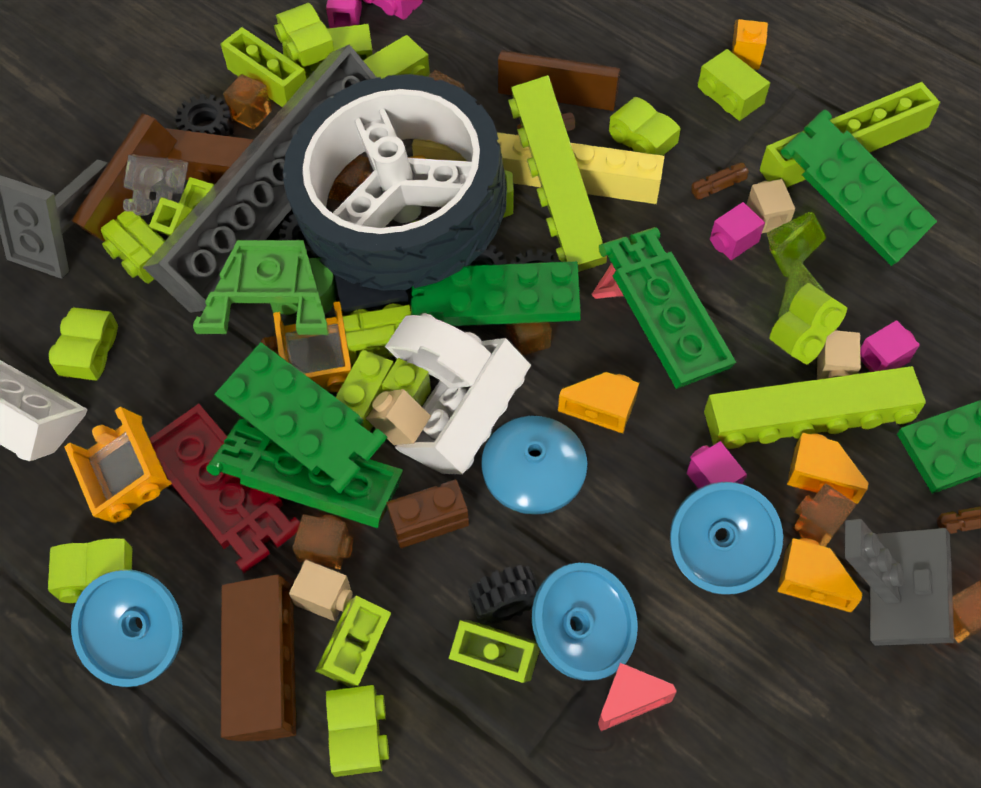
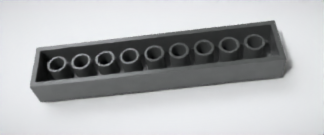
M350 44L331 52L143 266L190 313L204 311L206 307L205 301L209 293L214 292L221 279L219 274L237 240H266L292 209L286 195L283 169L286 151L294 134L297 133L298 127L312 110L329 97L333 98L337 92L355 83L377 78Z

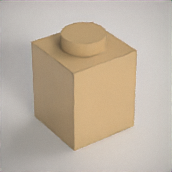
M783 179L770 182L762 181L752 185L746 205L765 222L762 233L789 228L795 212V206Z
M835 330L827 336L825 345L817 356V380L858 374L861 368L860 333Z
M404 389L385 391L379 394L373 401V409L366 419L375 428L383 432L393 445L414 444L431 415Z
M305 560L289 595L295 606L335 621L339 612L344 611L347 602L352 598V590H350L351 587L346 575Z

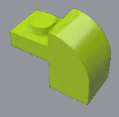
M190 177L179 203L163 197L160 198L149 227L170 236L214 185Z

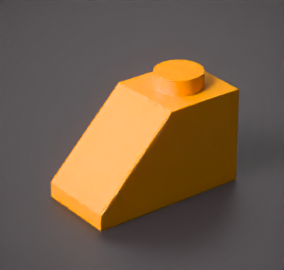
M738 19L735 21L732 53L752 69L759 70L766 46L768 23Z
M608 372L602 373L562 389L559 395L558 411L623 433L636 401L639 383L632 381L625 375H614Z
M801 434L794 448L787 485L858 504L868 489V482L841 445L820 434Z
M792 539L785 551L777 592L852 612L860 603L862 592L830 548L820 546L817 541L812 539Z

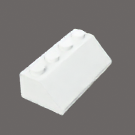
M506 338L482 341V346L491 355L473 385L450 389L440 380L422 406L431 417L414 444H401L395 448L399 452L442 474H463L473 464L474 456L482 443L490 437L492 427L499 416L506 411L510 398L523 384L524 376L531 367V364Z
M0 360V445L16 453L19 458L28 461L55 453L84 418L87 408Z

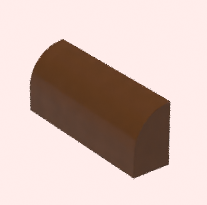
M502 50L498 58V93L512 95L511 87L548 75L557 102L614 111L621 68Z
M142 113L71 221L89 234L105 242L101 233V227L113 219L116 220L117 216L128 208H134L177 140L155 118Z
M279 574L222 585L221 738L233 741H264L297 736L293 601L289 595L292 585Z

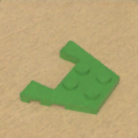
M237 240L219 274L221 279L214 292L209 293L205 301L206 307L201 317L197 316L193 324L196 334H227L232 303H298L296 320L298 335H329V328L304 241Z

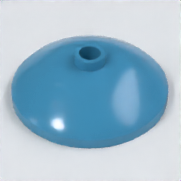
M542 416L520 417L505 423L491 435L482 455V474L491 494L506 507L525 514H544L564 507L577 496L584 484L587 473L586 452L577 435L561 422ZM537 450L541 453V455L538 457H533L529 454V452Z
M717 482L697 489L679 506L671 524L670 546L677 566L692 583L713 593L737 594L756 587L774 570L782 552L783 529L775 508L761 493L740 483ZM720 528H725L727 531V536L723 540H717L715 537L716 531Z
M574 563L561 567L543 581L534 598L532 626L535 639L545 658L561 673L578 680H598L617 672L620 663L625 665L630 658L637 639L638 623L636 610L624 585L606 569L589 563ZM571 619H572V620L575 622V624H576V630H575V631L572 630V628H571V626H570V620H571Z
M118 570L98 577L83 590L73 610L71 634L77 655L94 676L115 686L133 687L157 678L172 664L182 640V619L173 595L159 580L137 570ZM137 617L142 621V629L136 625Z

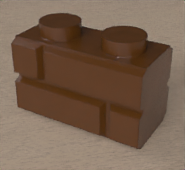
M456 479L441 484V487L434 486L386 502L400 549L469 526L468 509Z

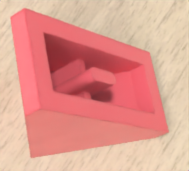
M620 663L598 722L600 730L603 731L672 702L677 692L674 685Z

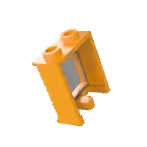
M340 301L333 302L336 317L326 319L329 335H298L296 324L284 326L280 312L273 313L279 356L326 391L339 392L352 369Z
M121 406L115 412L123 425L116 430L104 425L94 427L92 434L98 443L87 450L72 443L64 446L92 515L112 523L127 519L132 514V511L145 502L157 498L163 489L172 484L170 480H167L143 427L142 417Z

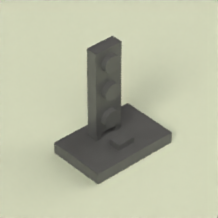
M97 159L56 196L52 192L0 175V234L6 259L62 279L69 272L62 234L74 224L71 219L108 163Z
M862 519L845 520V559L870 585V641L875 646L954 643L951 546L948 530L946 528L876 534L872 533Z

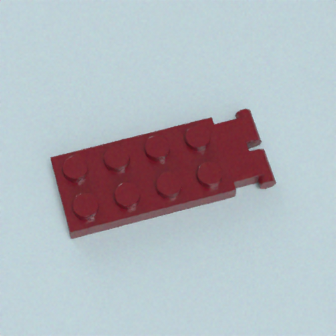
M197 404L154 434L149 440L167 480L171 481V485L222 548L225 549L230 545L240 557L235 563L243 573H246L270 554L264 545L271 540L278 548L301 531L303 526L296 517L290 521L279 509L283 504L278 496L242 485L238 477L222 472L218 476H214L207 471V465L220 446L224 444L227 436L202 406Z

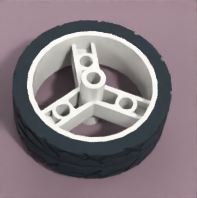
M413 74L387 75L383 79L377 77L355 83L337 92L333 98L329 97L312 110L298 127L297 133L294 134L285 154L283 180L286 195L304 238L314 256H319L321 258L319 261L334 275L353 284L358 282L361 283L360 286L378 290H407L411 286L418 288L440 282L459 272L463 266H468L482 254L492 241L498 228H500L506 210L507 186L501 147L497 142L499 138L493 120L481 104L477 105L475 103L477 100L462 88L443 80L435 81L433 77ZM420 139L440 143L460 153L467 161L408 158L402 140ZM366 151L374 171L333 213L326 208L327 199L336 177L347 164ZM421 206L442 207L422 220L403 226L384 228L392 219L400 223L414 221L421 213Z

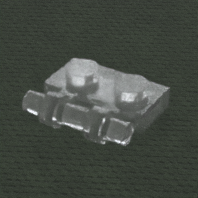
M128 155L124 187L134 191L132 199L124 200V210L133 212L135 215L147 216L149 213L155 212L161 197L172 201L173 193L183 194L188 163L177 159ZM150 191L157 192L156 200L149 199Z

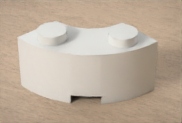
M423 313L421 316H405L385 346L397 359L400 358L429 371L430 375L441 380L450 389L472 386L491 355L482 346L481 339L470 332L464 333L458 328L437 320L427 313Z

